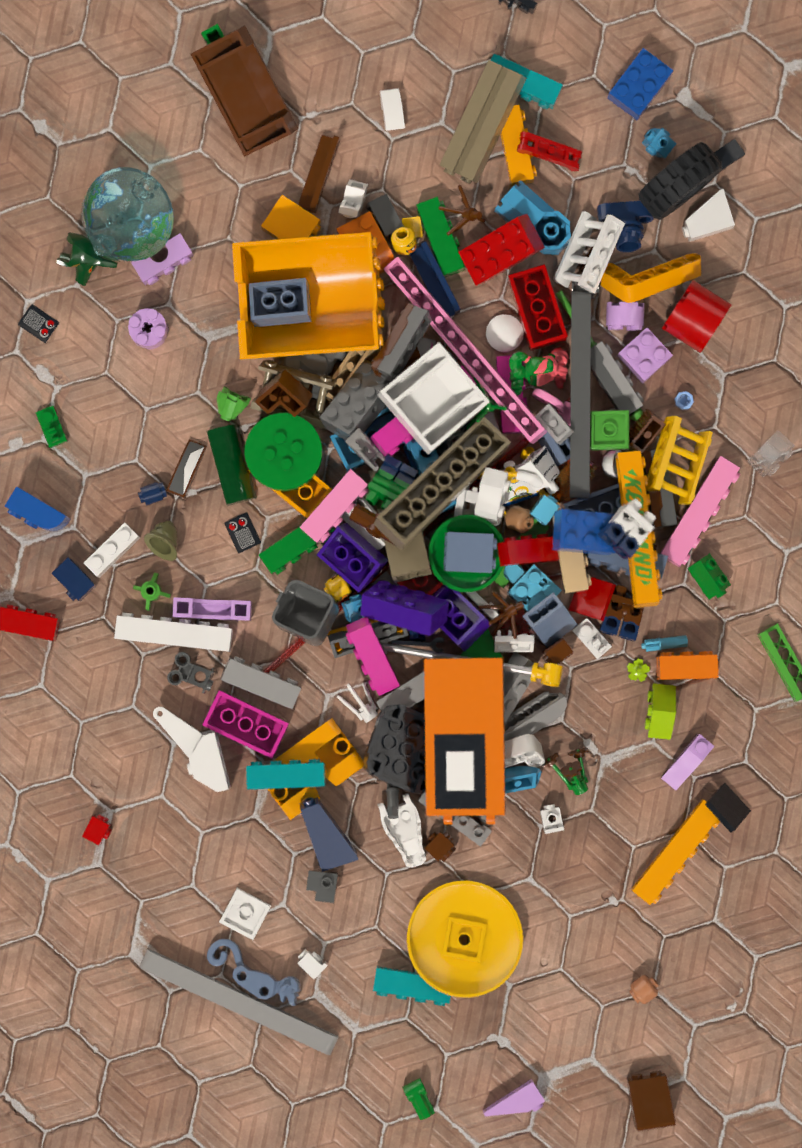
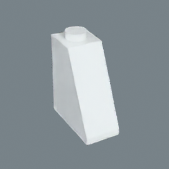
M724 189L719 190L685 220L682 231L684 237H688L689 242L733 229L735 226Z

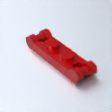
M520 132L519 139L521 141L518 144L517 152L568 168L570 171H579L580 164L578 162L582 157V151L529 132ZM528 141L532 142V147L528 146Z

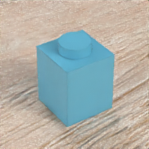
M542 495L531 509L530 515L542 525H547L554 516V512L560 506L556 504L558 501L551 495Z

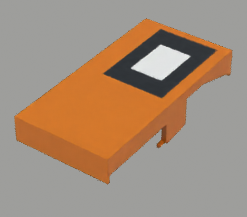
M503 658L424 659L426 816H443L444 825H453L452 816L486 815V824L495 825V815L506 814Z

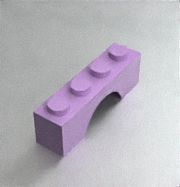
M194 598L173 599L174 618L251 621V601Z

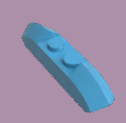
M530 766L505 768V794L536 788L542 771L539 768Z

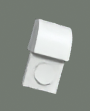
M349 180L338 213L343 214L347 218L359 217L368 184Z

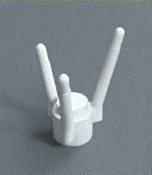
M362 683L370 705L368 703L364 704L351 685L347 684V688L361 706L358 709L359 711L340 695H337V698L357 715L360 721L364 720L367 723L378 715L376 712L378 708L374 704L366 684Z

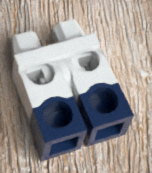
M637 499L621 506L609 523L597 534L605 543L612 546L611 548L623 559L631 558L649 532L654 528L652 524L656 517L649 511L641 516L638 511L642 504Z

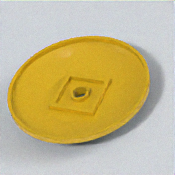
M454 881L435 888L416 906L407 929V948L416 972L432 988L453 997H478L497 989L514 972L522 953L523 931L517 912L500 892L479 882ZM461 935H467L470 938L468 945L460 944L459 937Z

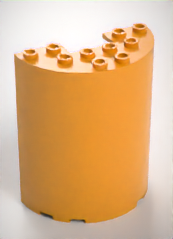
M371 232L232 243L234 279L238 284L240 321H237L240 360L380 349L384 345L382 334L384 317L382 316V310H385V300L381 297V291H384V282L379 277L381 265L380 258L377 257L376 253L377 238L373 237ZM299 278L307 279L310 289L311 322L254 327L250 316V283Z

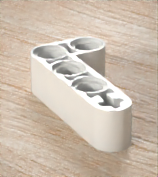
M525 734L505 741V768L522 762H526L530 767H539L545 763L542 745L534 735Z

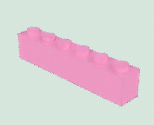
M722 456L717 459L696 493L694 500L688 506L660 554L668 556L667 560L678 567L681 564L685 565L691 556L688 554L690 549H695L701 540L698 538L701 531L706 532L710 525V522H708L711 515L715 516L721 507L718 505L720 500L726 499L730 492L728 487L731 482L735 484L739 478L740 473L738 471L740 467Z

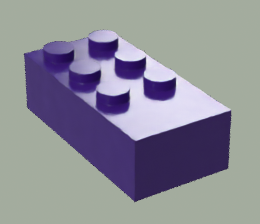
M382 580L362 594L360 615L431 636L447 622L449 601L427 595L423 591L410 590L405 586L393 585L388 581Z

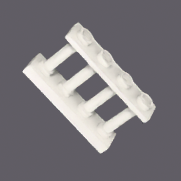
M582 211L553 280L567 288L571 281L578 282L577 285L588 292L596 293L625 223L615 216L608 214L604 222H599L597 218L588 212ZM593 228L601 230L597 240L589 239ZM586 246L593 247L589 257L582 256ZM579 263L586 265L582 275L575 274Z

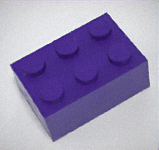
M443 585L433 595L434 597L449 601L447 622L440 628L463 651H466L491 626L488 624L489 621L459 591L452 590Z

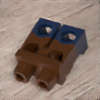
M617 585L599 632L616 636L618 633L619 638L635 642L644 607L634 608L633 596L632 599L625 598L627 588ZM623 618V621H622V624H621V628H620V630H619V626H620V623H621V619Z

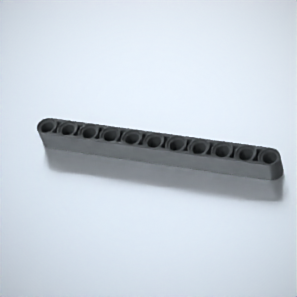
M572 291L570 427L574 433L570 435V498H589L591 293Z

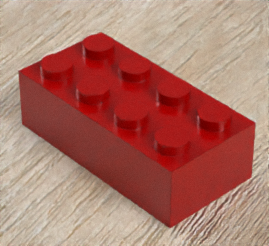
M528 214L509 221L458 253L474 284L477 286L488 282L543 250L545 246Z
M545 264L508 275L507 280L530 351L567 340V332Z

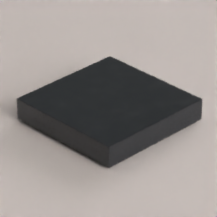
M726 783L722 784L705 803L707 808L730 833L735 831L751 812Z

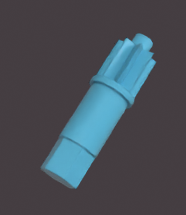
M686 635L644 640V643H641V648L645 649L646 652L688 647Z

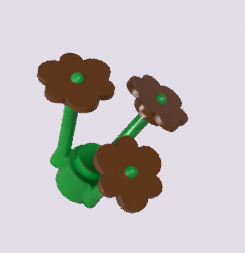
M588 748L569 751L568 755L578 758V761L567 763L561 770L555 764L558 753L548 757L545 763L541 765L542 768L546 766L548 768L553 767L568 789L573 790L574 795H581L588 790L586 784L588 780L582 761L585 753L589 752Z

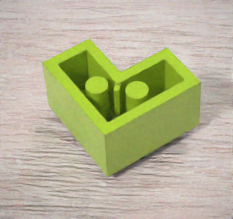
M653 683L652 691H648L647 702H650L647 707V716L649 718H645L644 729L648 730V738L671 740L676 716V686Z

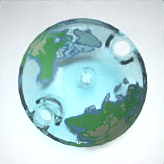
M120 167L104 172L90 185L82 202L83 227L93 245L95 253L99 256H108L124 262L144 260L159 252L171 235L174 217L168 194L154 177L139 169ZM144 183L149 186V191L144 188Z

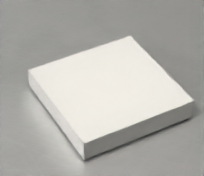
M237 887L219 922L254 940L271 905Z

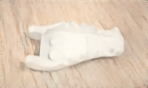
M409 793L403 795L405 803L399 804V818L389 819L388 809H386L384 803L378 804L385 833L401 853L405 865L413 868L422 865L426 861V855L422 845L420 816Z

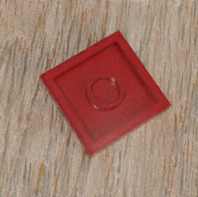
M590 577L591 585L588 586L589 589L574 592L568 610L604 621L616 585Z

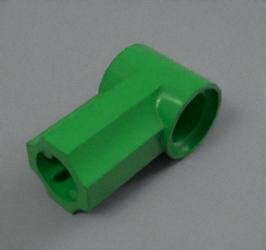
M420 1078L402 1086L420 1121L435 1114Z

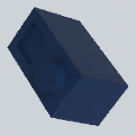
M69 557L52 572L53 576L68 590L66 594L73 601L75 599L82 601L97 586Z

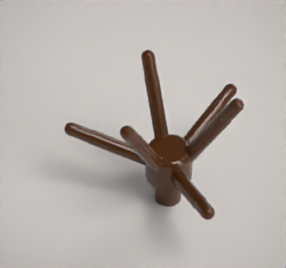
M458 185L462 196L461 202L466 208L458 210L439 207V210L462 214L463 219L447 232L448 236L454 231H458L469 221L478 220L483 223L485 222V219L482 218V213L470 207L461 185Z
M492 592V595L503 605L478 606L479 609H499L497 613H502L489 621V625L505 617L491 635L495 636L497 631L511 618L513 638L517 639L515 615H517L516 611L524 608L523 602L519 601L515 604L511 602L508 604L496 592Z

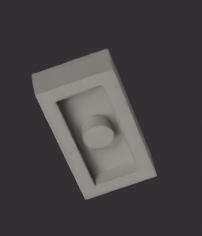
M549 403L535 416L559 445L574 433L571 427Z

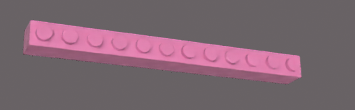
M396 257L384 268V271L414 306L428 310L432 318L430 325L496 403L507 407V410L503 411L532 444L536 443L547 433V430L403 260Z

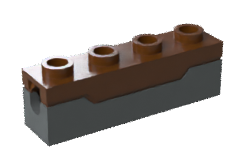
M408 303L406 308L401 311L397 323L391 328L390 335L384 341V345L381 346L378 355L372 360L371 368L376 376L392 382L402 373L432 322L428 310Z
M655 450L645 451L641 454V457H645L644 475L648 476ZM666 470L664 481L671 483L670 473ZM663 488L660 491L647 490V494L650 496V505L648 506L650 512L656 517L652 526L654 528L675 526L677 520L673 493Z

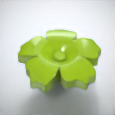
M639 658L633 662L634 664L628 663L627 671L631 672L628 675L630 680L636 681L638 678L640 682L645 681L647 677L645 673L650 672V667L647 664H643V660Z

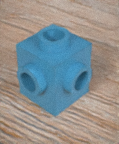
M664 128L650 129L642 141V144L646 147L645 150L650 155L659 158H666L677 143L669 137L670 133Z
M361 594L352 595L349 597L350 600L341 602L346 621L352 623L364 618V616L360 615Z

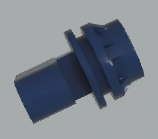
M641 201L603 203L597 206L599 222H604L608 214L615 216L625 223L616 243L618 251L633 252L641 248V240L644 237L643 224L654 220V217Z

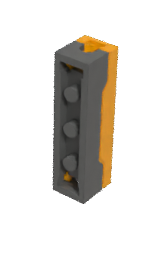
M369 619L380 644L408 636L407 629ZM346 626L329 631L327 635L334 658L354 653L353 649H355L353 643L349 644L345 635L348 633Z

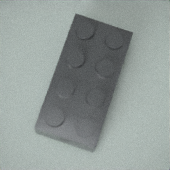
M367 359L362 362L319 417L325 429L344 440H347L357 428H360L365 433L386 406L378 397V394L391 382L376 376L371 368L372 362Z

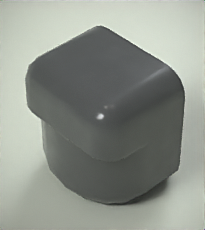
M293 580L289 582L284 593L280 592L276 599L277 606L272 614V620L281 630L300 638L310 645L319 646L325 641L339 613V606L328 593L302 581Z

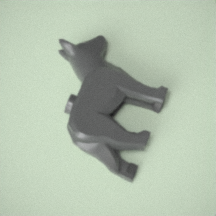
M335 352L282 356L278 364L297 370L301 369L302 371L319 376H330L337 361L343 362L348 353ZM313 385L311 399L318 400L320 386Z

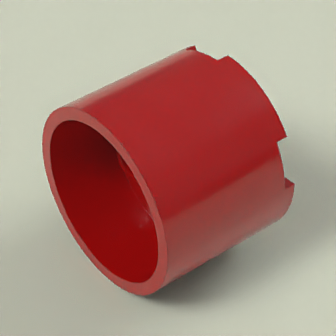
M692 280L661 329L701 353L732 304Z

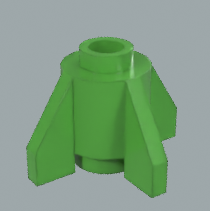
M223 387L222 391H219L217 395L220 417L226 421L235 420L248 406L251 398L231 392L227 387Z
M154 573L151 581L145 582L142 587L133 586V589L141 591L142 597L146 599L145 610L150 611L152 601L158 600L160 596L171 598V594L162 592L161 587L157 584L158 573ZM152 587L154 589V592L149 595V593H147V589H151Z

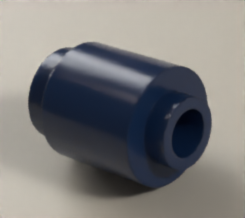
M155 482L141 487V492H138L141 503L145 502L146 506L162 501L164 497H167L162 482Z

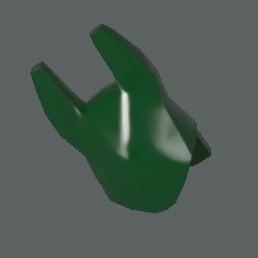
M69 232L66 240L72 244L71 254L61 252L60 258H57L56 263L66 267H76L75 280L78 284L86 286L97 266L117 268L118 263L114 261L120 262L121 260L112 256L114 253L99 248L89 238Z

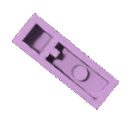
M696 734L661 779L674 790H677L710 753L714 745L702 735Z
M530 1079L485 1108L483 1113L485 1116L523 1113L531 1110L535 1112L543 1107L542 1103L545 1100L533 1080Z

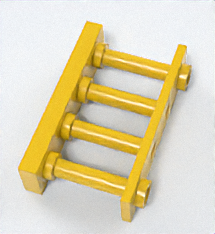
M669 416L664 421L666 426L661 431L647 476L648 486L645 489L648 491H660L663 488L680 496L678 504L687 505L691 504L695 498V490L708 447L712 442L713 432L703 431L699 432L698 435L681 427L682 418ZM677 434L696 442L694 452L675 445ZM672 452L691 460L688 470L670 463L669 460ZM666 470L686 478L683 488L664 481Z

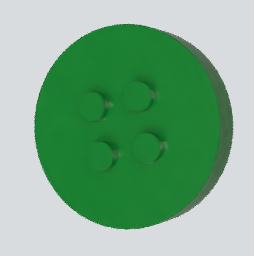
M290 413L269 415L260 420L247 437L245 443L247 466L254 478L269 489L292 491L301 488L314 478L321 465L323 453L319 435L315 428L300 416L296 415L294 417Z

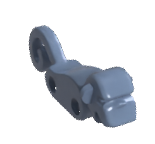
M220 939L211 944L207 952V960L213 966L223 965L228 958L226 951L220 953L219 959L215 958V952L219 947L227 946L232 950L237 966L233 970V978L244 989L259 999L264 1000L270 999L278 993L282 1003L287 998L290 1005H297V998L299 996L297 992L301 991V984L296 977L289 976L278 981L272 974L250 969L243 962L239 946L230 939ZM242 971L246 973L245 980H242L240 977ZM263 987H267V988H268V990H269L268 995H264V994H263V992H262Z

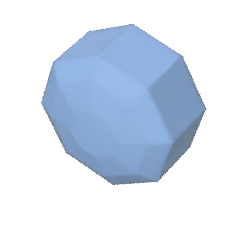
M687 391L679 392L674 399L676 407L680 410L690 409L694 403L693 395Z

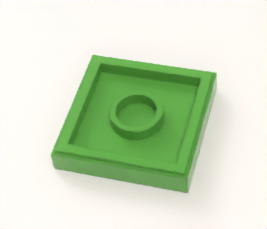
M629 410L590 411V450L629 449Z

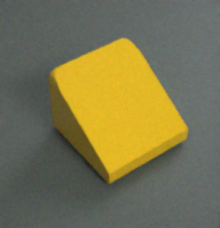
M420 216L401 219L403 226L411 228L416 238L423 237Z

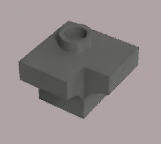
M309 870L306 890L316 891L315 901L334 903L338 873Z

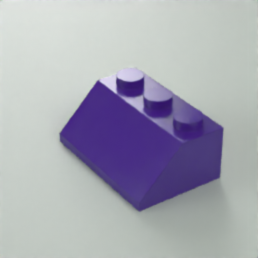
M348 523L338 526L317 553L320 559L358 592H361L388 562V559Z

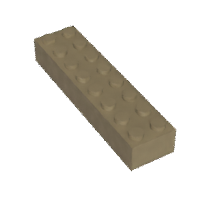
M483 417L479 423L476 422L399 495L376 518L374 525L402 551L484 472L486 467H489L504 453L511 442L490 421Z

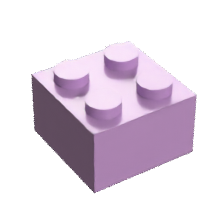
M648 328L644 329L617 355L642 384L673 356Z

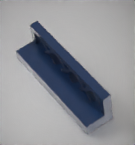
M427 242L421 243V247L415 249L409 255L427 290L448 315L452 317L460 313L461 309Z

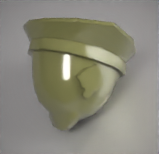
M171 521L160 522L150 533L144 536V541L155 555L164 560L174 561L177 558L176 527Z

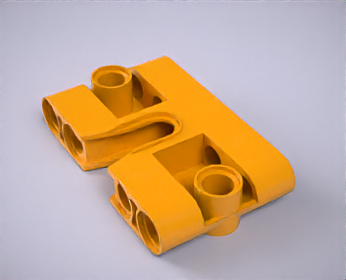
M333 718L273 760L282 761V764H290V760H301V764L309 763L311 759H320V763H325L326 778L335 786L340 785L363 768L364 764L363 759ZM340 741H345L348 745L347 750L344 752H340L337 749V744ZM316 787L284 788L285 795L281 798L276 796L275 789H268L289 820H292L301 813L299 803L304 799L310 797H318L320 799Z

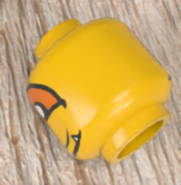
M400 227L392 233L391 242L397 254L409 255L415 251L417 240L411 228Z
M338 574L325 582V588H323L336 602L342 601L352 593L351 585Z

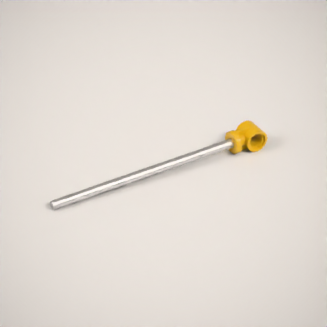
M388 643L381 644L384 651L426 658H471ZM534 662L533 667L530 668L504 663V671L531 675L532 682H536L538 678L541 679L540 683L546 686H560L563 667L560 665L544 663L542 668L539 667V663Z

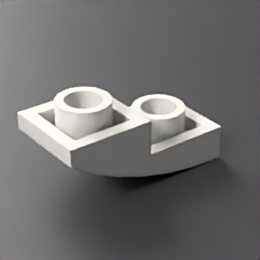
M399 88L381 90L380 99L385 130L405 128Z

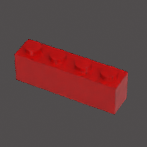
M539 534L537 538L533 539L532 535L521 536V540H516V537L504 538V542L497 543L500 567L559 560L558 551L553 550V537H548V534Z
M8 604L7 608L0 607L1 631L56 642L60 619L56 618V614L45 612L44 616L38 615L37 610L26 608L25 612L19 611L18 606Z

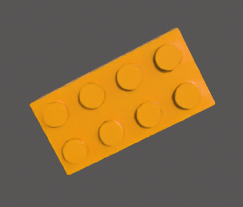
M315 475L310 482L301 488L292 491H272L307 519L333 489Z

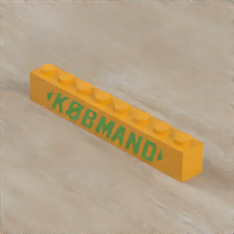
M641 451L617 453L615 460L621 506L637 499L642 504L638 511L642 516L648 511V505H650V496L646 494L645 489L648 486L647 475L643 473L645 457H641ZM654 531L649 532L634 555L628 558L634 608L657 606L660 600H662V590L658 588L657 581H660L659 569L655 567L657 551L653 550L652 544L655 543Z

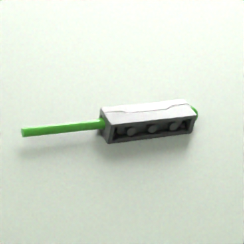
M561 290L556 293V296L571 318V304ZM591 337V372L615 409L629 410V415L632 414L629 418L633 421H638V418H641V415H643L641 408L643 407L642 402L644 400L639 392L635 393L631 387L633 386L631 379L628 376L625 377L622 373L623 367L618 360H614L611 356L613 352L609 345H604L602 341L597 344Z

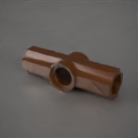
M359 504L353 508L349 517L351 521L365 528L373 537L383 538L393 544L374 525L380 513L375 514Z

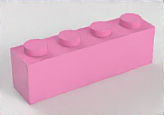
M350 469L300 528L317 543L320 541L324 543L331 535L329 533L333 526L337 528L343 521L341 517L344 513L347 512L349 514L356 506L354 502L358 497L362 499L369 491L367 489L368 484Z

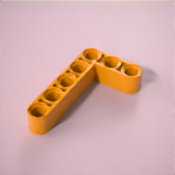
M689 253L634 275H630L613 263H608L600 285L624 302H636L701 276V256L697 253Z

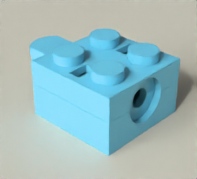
M534 564L527 572L520 565H510L504 568L505 578L514 585L507 594L515 602L524 601L527 603L524 604L523 608L526 612L530 611L551 593L554 592L557 596L562 591Z

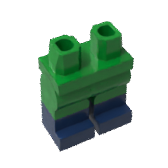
M386 455L378 473L369 483V491L365 498L366 502L373 506L376 505L379 499L384 501L381 505V510L383 511L419 477V471L406 464L402 465L401 461L390 455Z

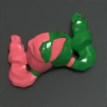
M555 348L550 354L543 357H531L520 351L513 353L509 359L511 389L517 396L520 395L524 385L523 377L531 386L539 387L555 380L556 386L562 389L568 373V368L566 367L568 363L567 351L562 348Z

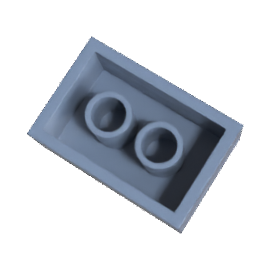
M306 278L249 284L250 316L254 327L311 322L310 289Z

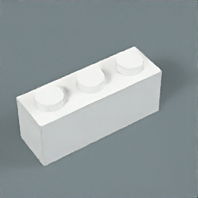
M124 523L84 564L100 578L140 537L128 524Z

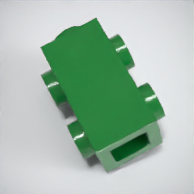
M710 553L687 568L709 600L715 596L717 599L727 593L725 589L731 586L727 576L722 572Z

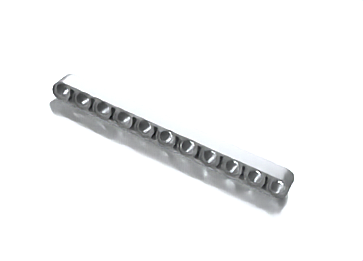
M147 949L139 966L141 969L324 1054L331 1055L339 1038L329 1031L153 950Z

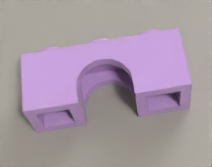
M180 233L166 242L165 246L168 249V256L164 261L155 262L149 257L132 262L144 285L154 284L161 275H168L175 270L174 267L179 264L185 265L192 260L193 253Z

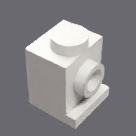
M555 804L543 806L544 810H540L544 833L563 831L564 826L560 807H555ZM550 815L555 816L554 822H549L548 818Z
M305 949L298 956L300 960L297 964L313 979L328 966L326 961L323 964L320 962L322 958L315 951L311 953Z

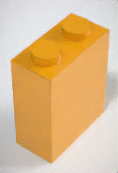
M281 195L261 225V228L277 240L312 237L319 233L321 221L284 195Z

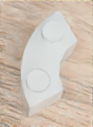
M488 467L485 468L480 482L475 516L497 524L499 517H503L505 507L502 504L505 492L509 491L511 483L508 480L507 472Z

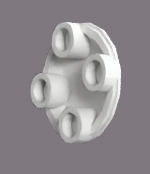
M502 314L494 317L486 328L488 343L492 348L504 353L517 348L523 340L524 331L522 324L511 315Z

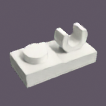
M587 618L572 630L596 659H599L612 647Z
M501 630L497 631V636H495V652H533L534 635L521 634L517 635V639H514L511 630H508L507 636H501Z

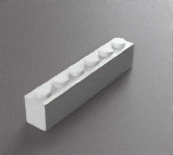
M122 613V616H117L114 639L226 652L231 651L233 629L229 628V624L218 623L217 627L210 626V622L198 621V625L191 624V620L179 619L178 623L171 622L172 618L160 617V620H152L153 616L141 615V618H134L132 613Z

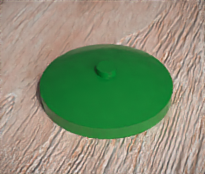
M474 515L455 516L443 522L433 533L428 546L429 564L435 577L446 587L459 592L479 591L493 583L503 569V566L500 567L498 546H496V550H493V558H496V567L492 569V573L443 571L445 532L494 534L497 543L504 542L496 527L489 521Z

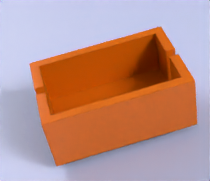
M701 651L699 655H693V652H680V656H674V652H662L660 656L656 657V680L718 678V655H713V651Z

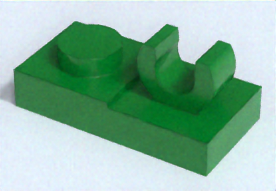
M54 406L35 412L49 448L68 442Z

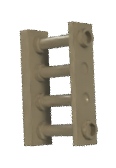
M273 360L263 361L258 367V370L265 371L262 388L272 380L273 374L278 375L284 369L295 379L302 381V385L307 389L309 384L320 386L316 410L311 411L305 408L297 416L304 418L313 426L324 429V425L319 417L323 413L327 390H332L337 380L332 379L328 375L319 376L279 365ZM256 396L251 403V409L265 412L254 402L257 398ZM279 405L270 414L289 412L282 405Z

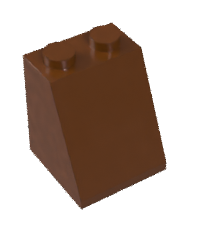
M652 1071L648 1076H642V1074L631 1075V1078L627 1079L633 1123L636 1130L643 1131L675 1126L676 1122L667 1075L661 1073V1071Z

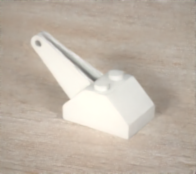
M163 707L155 708L153 711L154 718L188 756L190 762L187 764L189 775L193 774L194 779L216 792L230 789L231 785L217 732L204 735ZM159 711H162L163 713L161 717L158 716Z

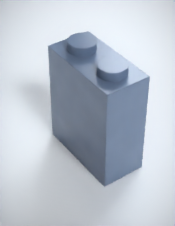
M445 532L443 571L492 573V569L496 567V558H493V550H496L497 540L494 538V534Z
M554 592L523 615L547 649L577 626L573 617Z

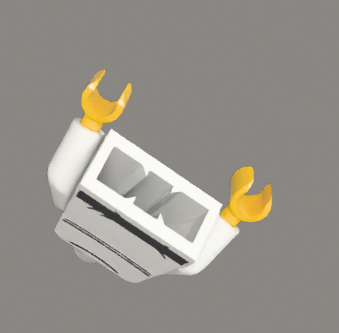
M546 446L536 451L532 447L523 449L520 457L524 461L517 468L518 472L512 466H508L504 471L508 473L509 481L516 477V480L527 482L535 491L545 487L548 493L552 495L559 490L554 479L560 472Z

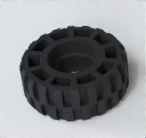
M703 142L697 143L652 178L638 194L639 200L655 219L661 220L704 188L722 170V162L707 144Z

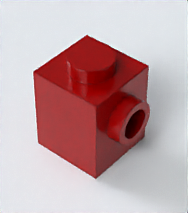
M100 814L92 816L82 837L98 846L101 845L103 840H107L112 832V829H110L111 823L108 822L109 819Z

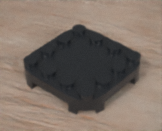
M405 705L386 706L377 718L363 760L364 770L375 779L405 791L417 794L425 793V714L408 708Z

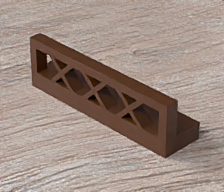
M321 135L298 203L300 207L313 213L317 211L340 143L338 136L334 135L331 138Z

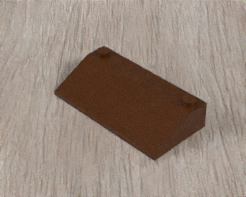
M245 25L190 54L244 157L291 135L298 129Z

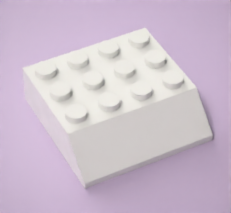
M440 343L436 344L378 394V397L427 454H430L490 402Z

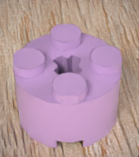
M607 302L606 326H608V330L623 329V327H626L627 331L642 330V327H644V303L619 302L618 304H613V302Z
M146 308L133 314L129 320L128 330L136 345L150 350L158 348L165 342L168 326L159 312ZM147 325H149L150 327L153 326L152 328H150V333L144 331Z

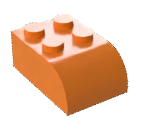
M370 211L336 228L338 235L371 232L373 237L377 238L376 253L377 257L380 258L381 265L379 274L385 272L384 268L395 259Z

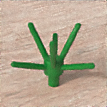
M473 377V380L476 382V386L490 402L466 426L467 429L475 422L479 423L488 412L497 409L507 410V407L500 406L493 399H489L486 391L475 377Z

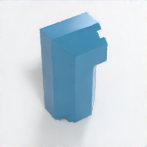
M521 180L518 182V185L515 184L502 198L501 202L503 204L496 206L495 212L507 223L518 216L528 214L545 246L540 251L542 254L559 255L568 245L571 238L570 221L562 213L550 207Z

